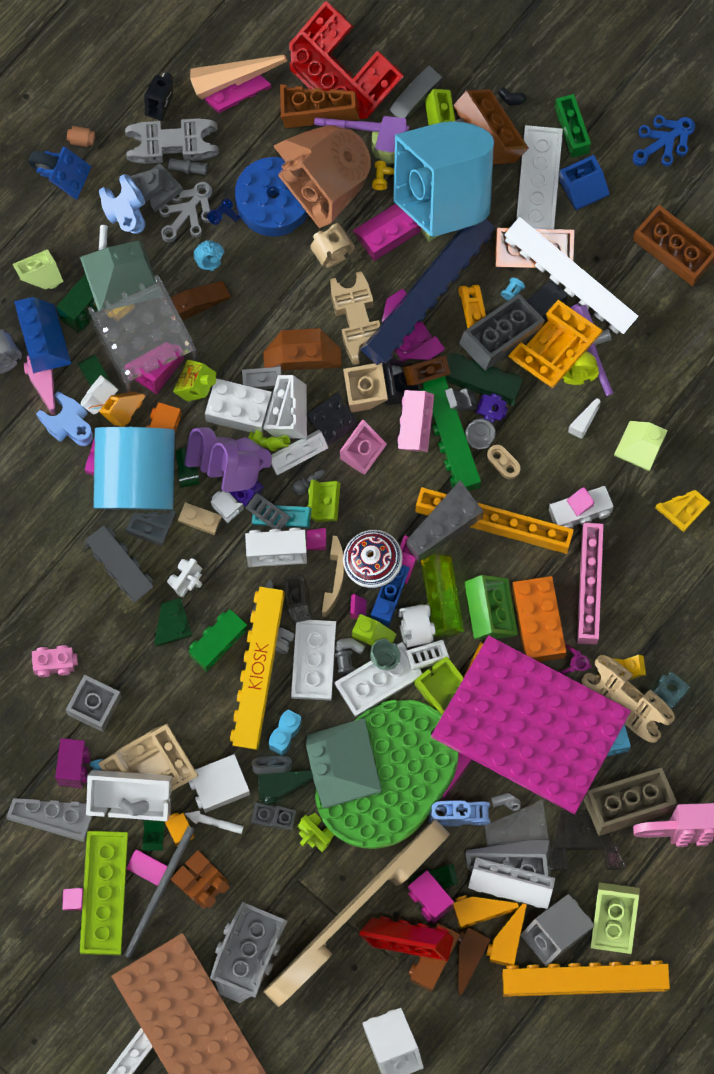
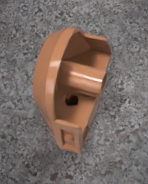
M327 125L301 133L274 145V148L286 162L282 165L283 169L278 176L319 228L332 223L363 188L371 168V157L365 142L358 134L342 126Z

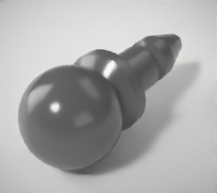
M320 470L308 478L303 477L302 480L295 481L292 485L293 492L299 496L304 495L310 486V481L314 479L317 481V479L323 476L325 471Z

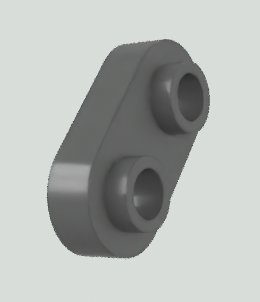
M264 756L252 760V771L260 776L266 774L285 775L292 770V760L287 756Z

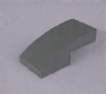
M450 388L445 391L451 409L459 411L477 410L478 403L474 391L467 388L461 391Z

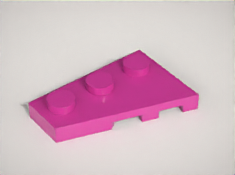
M258 75L238 86L236 84L230 85L206 97L205 102L215 111L221 113L248 97L256 96V93L264 89L265 91L270 89L271 84L261 75Z

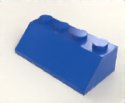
M35 297L14 301L33 373L70 365L71 361L55 305Z

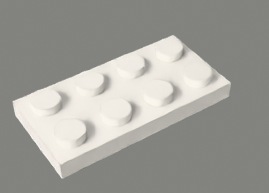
M296 619L291 698L331 701L336 621Z
M403 642L397 645L401 657L400 663L396 668L384 671L378 669L373 665L372 661H369L334 682V685L355 717L414 683L415 679L423 674L420 669L411 670L405 653L407 648Z

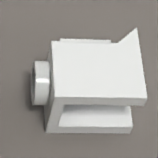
M218 491L212 497V508L219 515H222V518L227 523L244 510L243 503H237L229 492Z

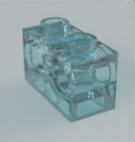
M671 672L668 676L664 674L658 681L659 686L657 689H651V691L660 697L672 710L686 695L690 686ZM674 684L676 685L677 690L670 691L668 690L667 685Z

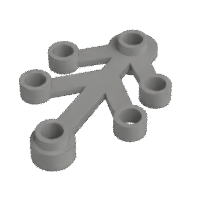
M199 182L193 189L184 190L178 194L179 198L171 200L174 203H179L182 198L193 197L190 202L169 206L165 204L159 209L160 215L165 218L169 217L171 213L181 212L172 225L163 227L161 235L164 241L173 242L177 238V231L188 216H190L191 235L195 238L201 236L202 229L199 226L196 206L200 201L203 210L201 214L202 221L210 223L213 220V214L209 209L208 199L212 195V188L208 183ZM201 190H205V191H206L205 194H200L199 192H200ZM163 209L169 210L167 213L162 212ZM208 214L210 218L206 219L204 215ZM194 229H198V230H199L198 233H193L192 231H193ZM168 233L173 234L170 238L166 237Z

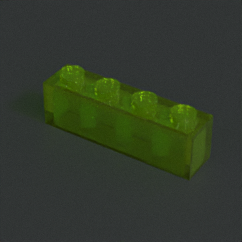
M434 554L422 559L421 564L430 608V618L435 627V634L433 636L453 637L463 633L464 628L452 557Z

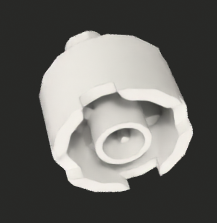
M428 604L399 609L398 617L403 618L400 631L407 648L433 642L435 627L434 623L429 621L430 608Z

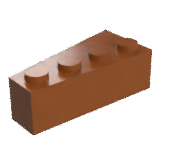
M280 84L281 119L285 128L315 125V117L347 121L359 120V102L354 91L333 89L324 91L321 88L304 89L302 86H295L293 88Z

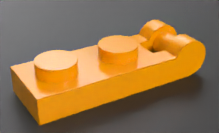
M459 286L458 294L462 300L467 328H470L486 317L480 286Z

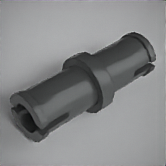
M170 158L168 169L185 172L188 175L195 173L206 176L208 163L192 162L190 159L184 161Z

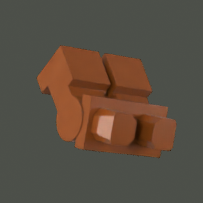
M198 850L185 863L189 870L182 866L170 879L176 887L203 909L206 907L211 908L216 903L215 897L219 893H225L230 888L227 879Z

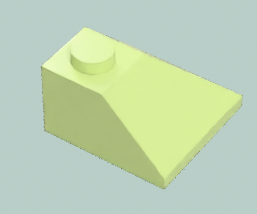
M48 249L13 264L22 281L43 289L55 288L63 282L56 262Z
M630 421L614 456L650 471L666 437L667 430L650 422Z

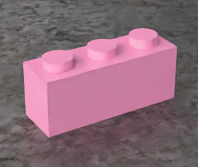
M405 390L402 398L403 410L400 417L401 428L400 435L398 436V449L428 452L434 394L426 391Z

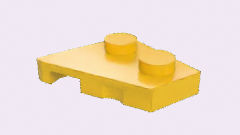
M693 490L686 493V495L677 496L665 503H658L655 508L680 530L685 532L710 505V502L699 492Z

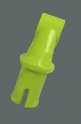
M258 430L255 431V434L250 432L248 437L272 452L277 451L279 448L288 447V443H290L288 435L266 438Z

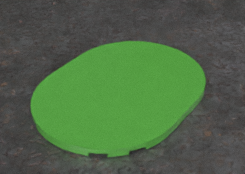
M390 700L366 710L356 719L364 718L366 721L382 792L324 809L316 789L315 800L319 814L324 824L337 838L347 844L360 848H383L408 838L422 825L431 812L432 804L438 802L448 789L458 766L459 752L431 738L442 714L433 707L419 701Z

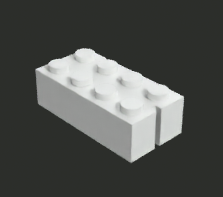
M91 770L87 781L86 815L104 817L108 812V808H111L108 817L167 821L171 813L172 776ZM123 798L131 803L145 800L149 804V810L144 814L132 816L118 806Z

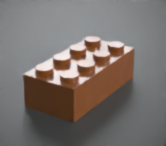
M491 89L468 90L453 105L457 110V114L465 120V123L479 126L491 134L494 140L493 165L516 163L529 149Z
M660 205L635 231L633 238L635 243L692 287L714 263V246Z

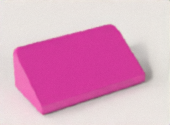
M136 849L127 866V870L158 886L168 866Z

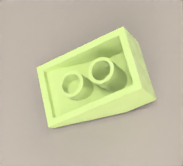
M599 882L591 948L632 954L640 888Z

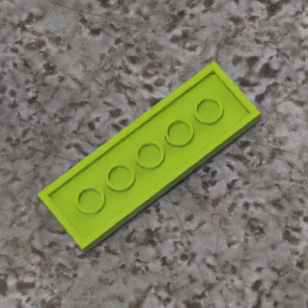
M87 831L80 954H122L128 832Z

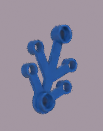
M657 115L653 121V125L656 128L667 127L674 130L664 132L650 130L646 125L641 126L638 132L641 138L649 137L659 140L644 150L639 149L634 152L632 160L636 166H644L647 163L648 156L665 146V152L661 163L666 167L671 166L673 162L672 150L674 139L679 135L680 144L677 146L676 153L679 156H685L688 152L687 139L688 135L694 132V121L688 117L680 118L678 121L666 120L663 116ZM656 120H661L663 123L658 124ZM683 124L689 125V127L685 128L683 127ZM646 130L648 133L643 134L641 131ZM684 148L686 151L681 152L679 149ZM642 154L644 157L639 158L637 155ZM669 158L670 162H665L664 159Z

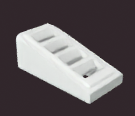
M596 398L569 426L568 432L582 439L596 415L601 401Z
M443 640L405 651L411 670L433 666L446 656L450 658ZM436 649L438 650L439 655H440L439 657L436 656V653H435L434 650H436ZM427 651L431 652L433 659L429 658ZM423 652L426 661H422L420 653ZM413 654H416L419 663L415 664Z

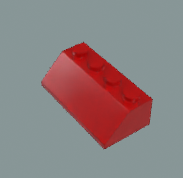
M380 917V919L371 918L359 933L373 948L448 961L454 937L445 928L437 927L436 929H431L429 926L420 923L415 926L410 925L411 923L404 920L393 922L387 917Z

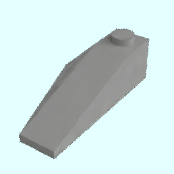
M527 840L466 850L467 868L470 871H473L477 857L551 877L552 857L550 840Z

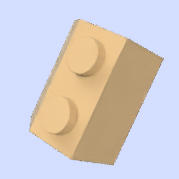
M382 363L343 369L351 412L370 410L388 400Z

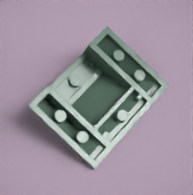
M134 241L107 247L80 257L99 313L161 298L142 242Z
M364 718L307 735L306 747L313 779L324 809L382 792Z

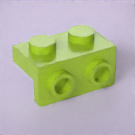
M315 479L311 480L308 488L309 504L307 505V507L312 509L311 519L315 522L337 521L340 483L337 481L318 482Z

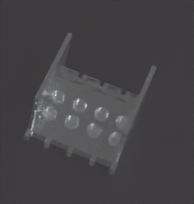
M159 275L154 276L157 283L145 288L143 283H140L141 291L130 296H127L125 291L121 292L124 299L110 305L108 300H105L106 307L97 312H94L92 307L88 308L92 317L93 328L127 392H131L129 381L142 376L139 369L143 368L145 374L160 367L157 362L158 360L161 361L162 365H165L177 359L176 351H178L180 357L189 353L193 361L197 360V350Z

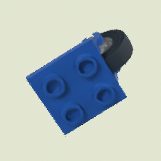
M63 147L60 153L34 151L28 161L30 166L37 170V173L48 177L49 181L74 199H78L92 167L66 147Z

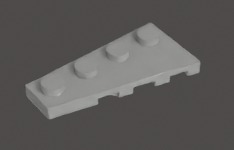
M13 798L6 816L7 820L81 842L85 841L93 816L86 815L87 804L79 802L64 803L53 800L45 802Z

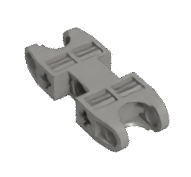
M208 119L181 120V128L161 130L160 121L132 124L125 128V135L142 143L135 147L134 150L128 151L126 158L131 162L150 164L163 163V154L183 153L184 161L187 159L198 161L215 157L219 154V147L210 145V143H206L202 139L206 135L217 131L218 125L215 121Z

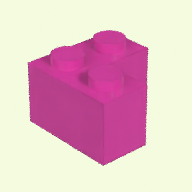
M428 871L424 872L408 886L410 891L408 893L409 897L413 902L416 903L418 901L421 904V914L428 922L431 920L435 924L453 908L454 901Z

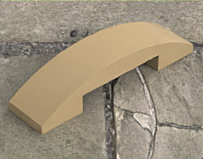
M333 536L330 559L337 561L333 593L325 592L322 609L323 617H327L334 608L343 586V551L337 536Z

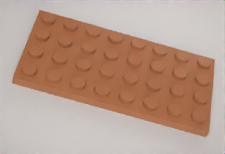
M183 933L111 976L168 1074H266Z

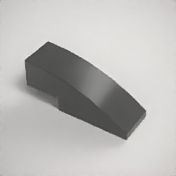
M428 66L389 108V112L394 117L407 119L425 103V99L430 92L442 84V77L431 66Z

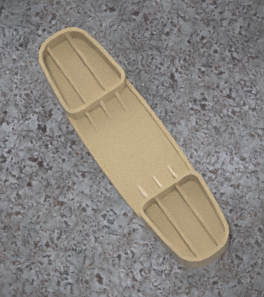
M436 819L430 822L297 955L263 992L277 1007L281 1006L330 958L332 953L326 948V941L387 880H390L395 886L405 882L446 840L450 833Z

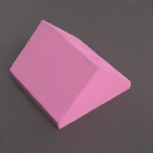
M362 420L341 448L340 459L365 475L387 444Z

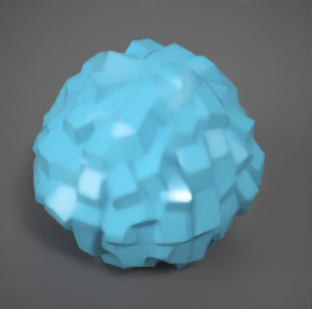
M211 240L204 241L194 250V260H196L195 262H197L201 269L213 271L221 264L220 260L224 254L223 247Z

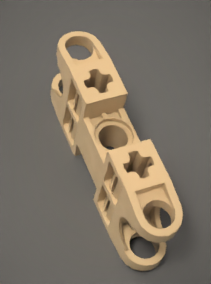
M361 271L356 272V283L351 288L342 287L340 283H337L336 278L330 279L331 300L336 316L346 314L349 328L342 329V339L353 365L359 364L360 349L380 326L379 320L369 322L366 309L373 307V298L369 284Z
M605 655L598 656L595 660V665L601 677L586 673L582 678V685L601 695H605L606 698L631 710L625 725L644 740L656 743L660 739L661 733L657 729L658 726L655 721L670 725L675 719L673 711L653 691L649 690L644 695L628 682L633 674L620 663Z

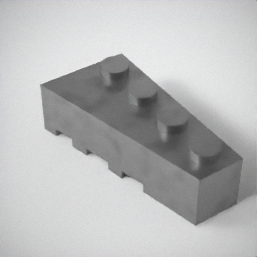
M461 481L453 487L407 539V548L418 562L483 518L482 508Z

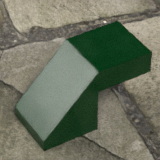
M95 354L77 363L90 387L100 375L110 382Z
M143 819V850L163 851L165 821Z
M454 864L446 865L436 870H428L443 890L458 885ZM426 871L411 875L409 877L410 884Z

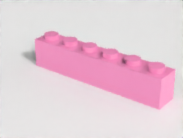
M583 523L577 644L597 645L599 640L603 524Z

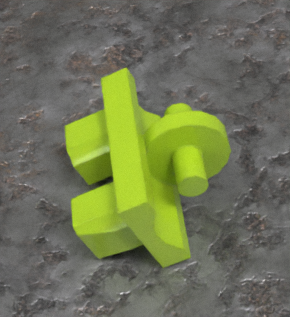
M316 813L310 816L305 815L301 818V822L297 826L301 830L299 835L303 838L300 844L303 847L306 844H309L312 848L316 846L323 852L327 849L334 834L327 827L323 831L317 827L321 823V818Z

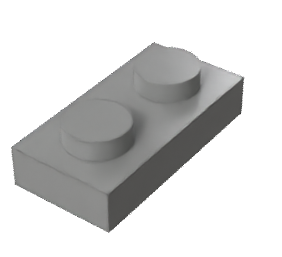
M281 367L242 370L243 385L258 389L275 388L277 377L281 375Z

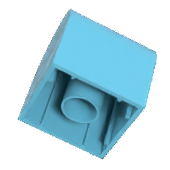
M443 122L395 135L394 202L431 237L476 225L489 216L491 210L494 140L491 134L473 124Z
M144 427L95 428L93 508L173 510L175 430Z

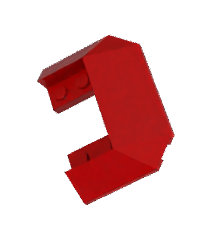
M325 1L289 43V51H291L290 70L309 89L321 88L324 91H330L331 89L354 91L359 102V119H368L402 80L404 75L398 66L392 64L380 51H376L356 76L345 68L331 53L354 26L345 18L346 16L328 1Z

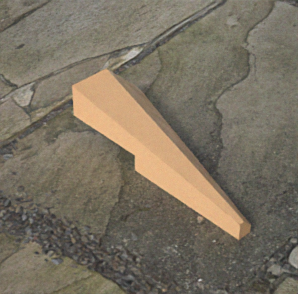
M285 55L193 68L190 70V79L196 95L202 100L230 85L236 84L238 86L287 62Z

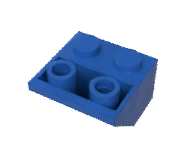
M594 155L561 169L559 172L558 180L575 211L610 195L603 171Z

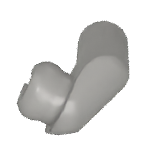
M344 638L336 642L335 650L341 652L345 651V649H352L361 655L366 646L353 638Z
M510 793L491 798L493 807L505 805L512 811H518L521 807L520 800Z
M123 798L118 806L132 816L144 814L149 810V804L145 800L131 803Z

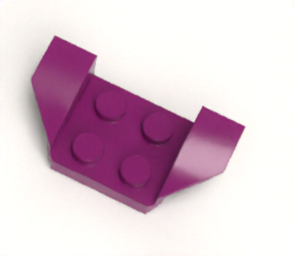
M401 289L387 299L382 323L406 295L404 289ZM422 321L416 322L414 325L415 330L409 336L406 335L403 338L404 343L397 350L394 349L401 361L408 359L430 360L445 351L438 338L431 336Z

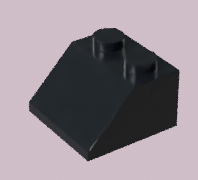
M390 359L387 363L382 362L388 400L383 402V404H401L405 390L419 391L418 384L407 385L403 372V367L413 365V363Z

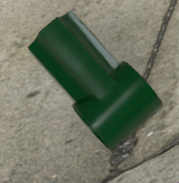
M187 447L176 451L180 488L200 485L197 468L185 466Z

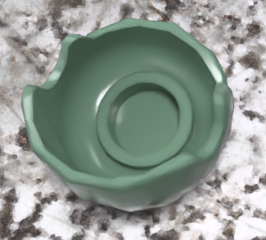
M386 638L377 640L372 645L370 658L373 665L378 669L384 671L392 670L400 663L401 653L396 644L390 643Z

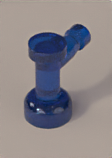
M227 198L222 201V204L216 210L213 209L207 213L208 220L214 225H218L221 222V215L223 213L232 218L235 223L241 217L231 209L233 203Z

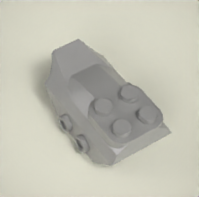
M242 902L232 922H228L223 934L226 935L224 941L219 942L215 951L218 955L210 979L215 981L218 994L242 1003L249 997H256L265 974L269 975L273 964L270 962L273 955L277 956L281 948L279 941L288 922L287 920Z

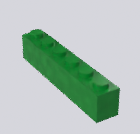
M445 376L423 382L420 391L434 394L432 411L434 425H432L434 436L439 437L438 448L440 453L445 455L444 465L446 471H450L452 478H450L452 488L459 481L463 483L468 491L480 488L481 480L457 410L451 409L445 393L449 389Z

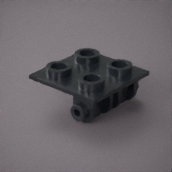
M339 392L307 413L308 421L317 430L322 432L327 446L359 425Z

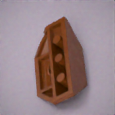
M320 328L281 330L263 352L264 368L281 367V371L341 368L340 347Z

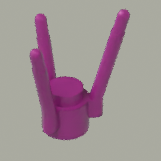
M565 643L566 649L575 656L571 659V667L559 673L564 675L574 671H587L591 669L592 666L589 664L588 658Z

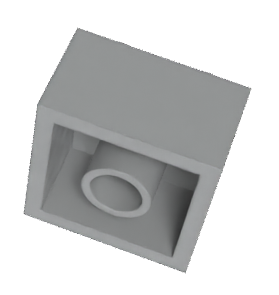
M84 675L66 708V712L69 716L104 732L122 696L120 691Z

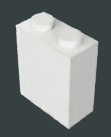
M235 754L196 769L198 777L189 781L191 790L196 789L198 797H195L199 809L203 808L205 813L250 795Z

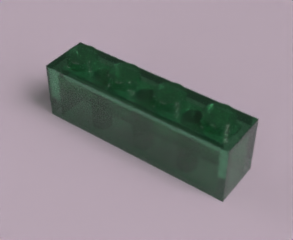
M449 354L447 362L451 374L445 376L447 383L464 389H470L481 395L491 396V394H496L503 397L502 401L507 402V404L515 405L523 382L520 376L514 373H504L497 367L484 370L475 360H467L460 354Z

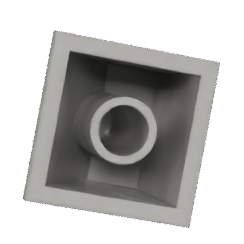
M568 894L535 918L520 935L547 967L583 938L595 925L590 917L578 906V903Z

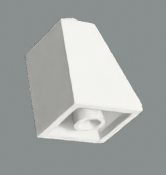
M401 1008L390 1010L386 1014L372 1017L362 1023L381 1074H410L423 1069L418 1046Z

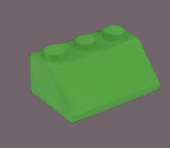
M481 575L466 581V595L474 639L486 640L488 635L495 639L517 636L518 632L508 578Z

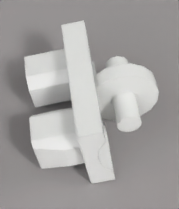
M192 558L190 561L182 559L178 564V569L182 572L178 577L173 574L167 580V583L182 598L194 586L198 588L202 586V583L199 581L202 576L200 573L202 568Z

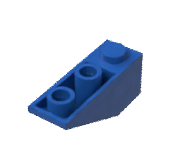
M402 565L397 576L391 582L381 587L371 613V619L379 621L386 627H390L410 567Z

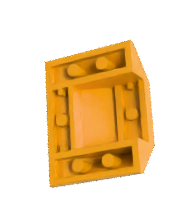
M559 300L546 313L548 321L527 345L520 342L508 356L551 388L556 386L603 332L602 329Z

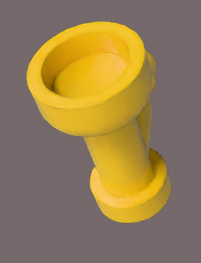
M376 161V179L372 182V188L381 191L387 189V181L384 179V174L393 175L394 168L386 167V162Z

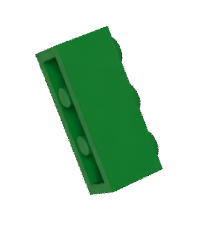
M575 95L557 98L555 111L561 129H563V135L571 158L589 154L591 142Z
M230 609L227 612H222L217 618L218 622L213 627L209 626L203 632L204 636L199 641L195 640L189 647V656L206 672L248 630L247 624Z

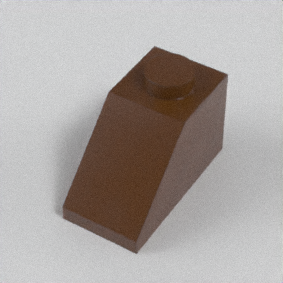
M446 355L403 367L408 386L451 374Z

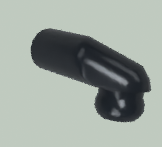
M505 87L501 88L497 93L510 106L520 105L526 101L524 93H509Z

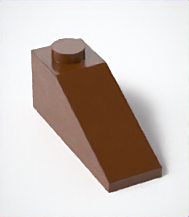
M223 281L185 290L171 297L170 304L178 321L181 322L230 299L231 296Z
M468 928L467 932L462 931L457 941L460 943L458 948V995L461 997L490 942L489 938Z

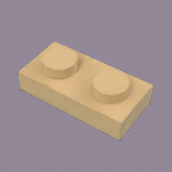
M185 503L178 522L215 535L222 515Z

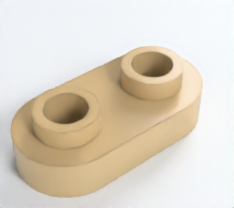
M493 445L489 448L487 453L489 463L504 478L509 480L515 479L520 473L518 461L501 445ZM498 454L500 458L495 459L493 455ZM512 468L514 471L509 473L507 469Z

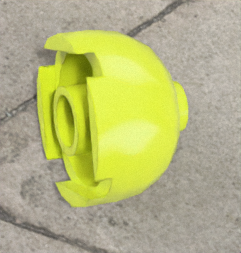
M586 351L564 375V382L571 385L584 384V380L590 379V382L595 380L599 375V368L595 357Z

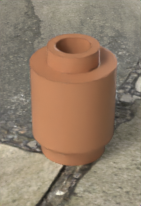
M72 126V129H68L67 140L70 141V145L93 146L95 131H91L90 128Z

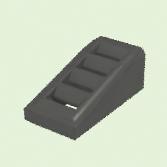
M256 493L246 506L248 511L272 529L282 530L291 518L259 493ZM268 505L269 507L267 508V510L264 512L263 515H261L262 511ZM273 510H275V513H274V514L272 515V517L268 520L267 518L270 516V514L273 512ZM279 515H281L282 517L280 518V520L277 522L276 525H274L273 523L275 522V520L278 518Z

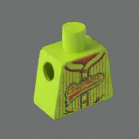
M187 360L173 393L185 401L204 398L208 395L211 386L216 384V372L203 363Z

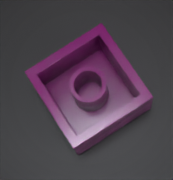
M60 738L55 775L59 786L83 789L84 783H87L88 771L86 763H90L91 751H89L85 741Z

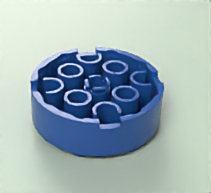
M268 157L253 162L244 169L236 183L235 198L238 214L248 225V228L261 235L275 237L293 232L292 230L302 225L309 215L278 176L283 169L282 165L286 163L283 158Z

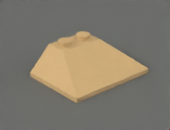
M168 724L157 727L140 736L98 763L102 771L172 776V791L198 777L197 772Z

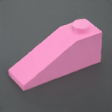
M27 356V363H24L25 374L29 375L30 381L50 413L56 415L53 369L33 373L29 356Z

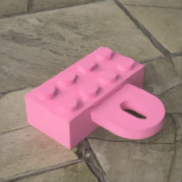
M714 803L677 805L669 821L647 822L634 825V836L644 838L670 837L671 844H676V847L689 846L688 844L696 843L697 846H708L714 839Z

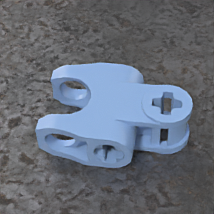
M123 174L119 179L122 190L118 197L115 198L109 188L103 187L99 190L102 208L111 223L119 222L122 230L139 234L145 228V220L139 210L140 207L145 205V200L141 190L136 186L129 175Z
M57 392L54 396L63 407L62 411L56 416H49L39 410L36 414L37 418L58 441L62 442L68 436L80 446L89 445L93 441V433L90 425L83 420L88 415L87 411L74 399Z
M439 801L432 804L429 823L436 819L440 821L439 823L442 826H462L463 824L488 825L491 824L489 819L490 803ZM435 811L443 812L444 816H438Z

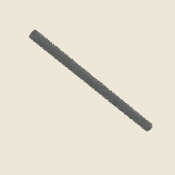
M187 827L124 953L125 957L131 959L195 831L194 828Z

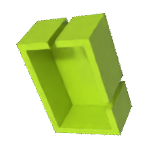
M447 656L432 666L433 676H431V671L428 669L417 677L414 682V686L429 705L442 715L464 679Z

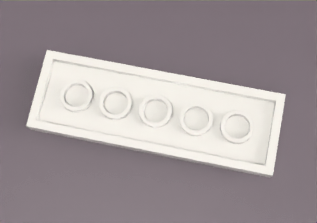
M525 125L524 141L529 149L522 155L516 220L520 217L533 229H554L563 129Z

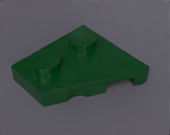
M181 598L162 603L154 641L155 647L192 637Z

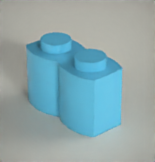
M290 710L283 713L279 720V727L270 736V750L281 756L288 752L292 738L298 734L301 728L300 715Z

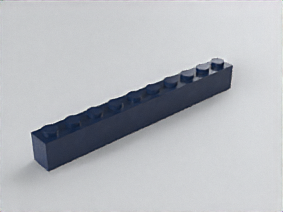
M485 219L476 225L460 229L360 350L376 365L382 362L387 363L393 356L391 352L401 347L404 343L403 338L406 335L409 336L415 330L414 325L416 322H421L426 317L425 311L428 308H433L438 302L436 298L439 295L442 296L449 289L447 285L450 281L453 283L459 277V270L461 268L465 269L471 262L469 258L472 255L475 256L482 249L480 245L486 243L492 237L491 232L495 227Z

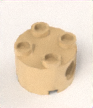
M339 223L332 225L325 232H317L313 236L314 241L310 245L311 250L322 267L326 266L327 268L346 259L344 255L346 253L350 255L355 249V245Z

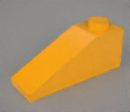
M467 896L456 898V902L453 904V911L460 929L517 911L519 908L518 903L478 897L467 898Z
M523 903L494 938L493 944L488 945L486 956H490L489 962L505 966L514 965L527 904Z

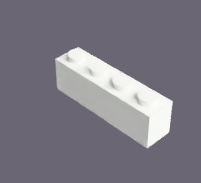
M476 857L468 888L477 892L492 894L496 897L511 899L515 902L530 904L537 908L548 909L555 878Z

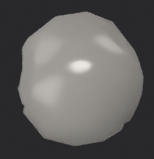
M484 418L473 420L466 429L467 442L475 449H486L495 439L494 425Z

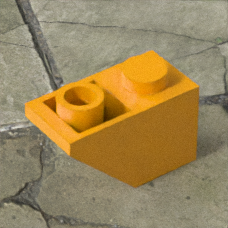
M137 392L111 395L99 412L113 425L125 427L130 422L136 409L141 406L145 395Z

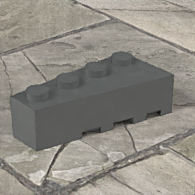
M103 525L85 539L83 545L86 548L91 547L93 557L98 562L104 563L106 572L113 579H117V585L135 603L153 588V580L147 573L143 574L139 568L141 566L134 557L131 559L127 555L128 549L122 542L118 543L114 537L116 535L110 527L106 528Z

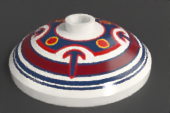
M368 530L356 535L348 543L343 555L344 568L350 579L356 584L367 588H377L391 582L399 573L403 560L402 550L396 539L380 530ZM368 553H374L372 557H367Z

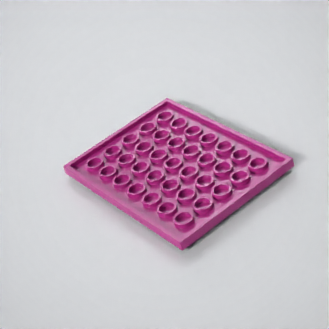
M488 635L434 729L431 738L575 814L631 710Z

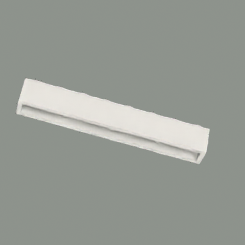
M520 217L504 234L506 237L505 242L513 248L516 245L521 249L520 254L527 260L531 258L536 262L534 265L541 272L546 270L551 274L549 278L557 285L559 283L563 284L566 287L564 289L566 293L571 297L576 295L581 299L579 301L581 305H586L587 309L589 307L595 311L594 316L601 322L606 320L610 324L608 328L614 333L618 334L620 332L624 334L638 317Z

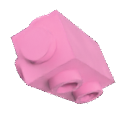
M66 645L57 646V649L37 648V651H32L33 672L38 677H49L50 674L54 673L62 676L69 675L70 672H75V665H78L77 653L73 652L72 647L69 648Z

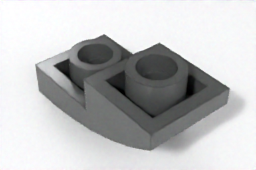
M255 802L250 823L292 831L296 810Z

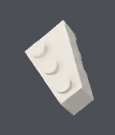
M278 375L263 426L265 431L275 437L288 435L289 438H307L306 384L294 375Z

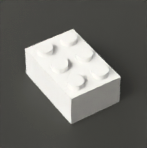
M216 379V384L212 387L205 412L206 422L255 433L258 430L263 433V426L271 402L272 392Z
M290 528L289 531L271 529L269 532L252 530L249 533H245L248 567L307 564L305 530Z

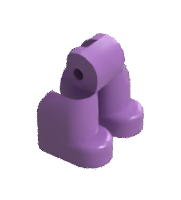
M207 427L195 428L190 432L185 466H200V471L203 473L207 472V475L211 478L223 476L222 491L224 492L252 488L257 482L259 471L262 468L271 466V453L249 438L244 437L234 440L227 437H216L214 431Z

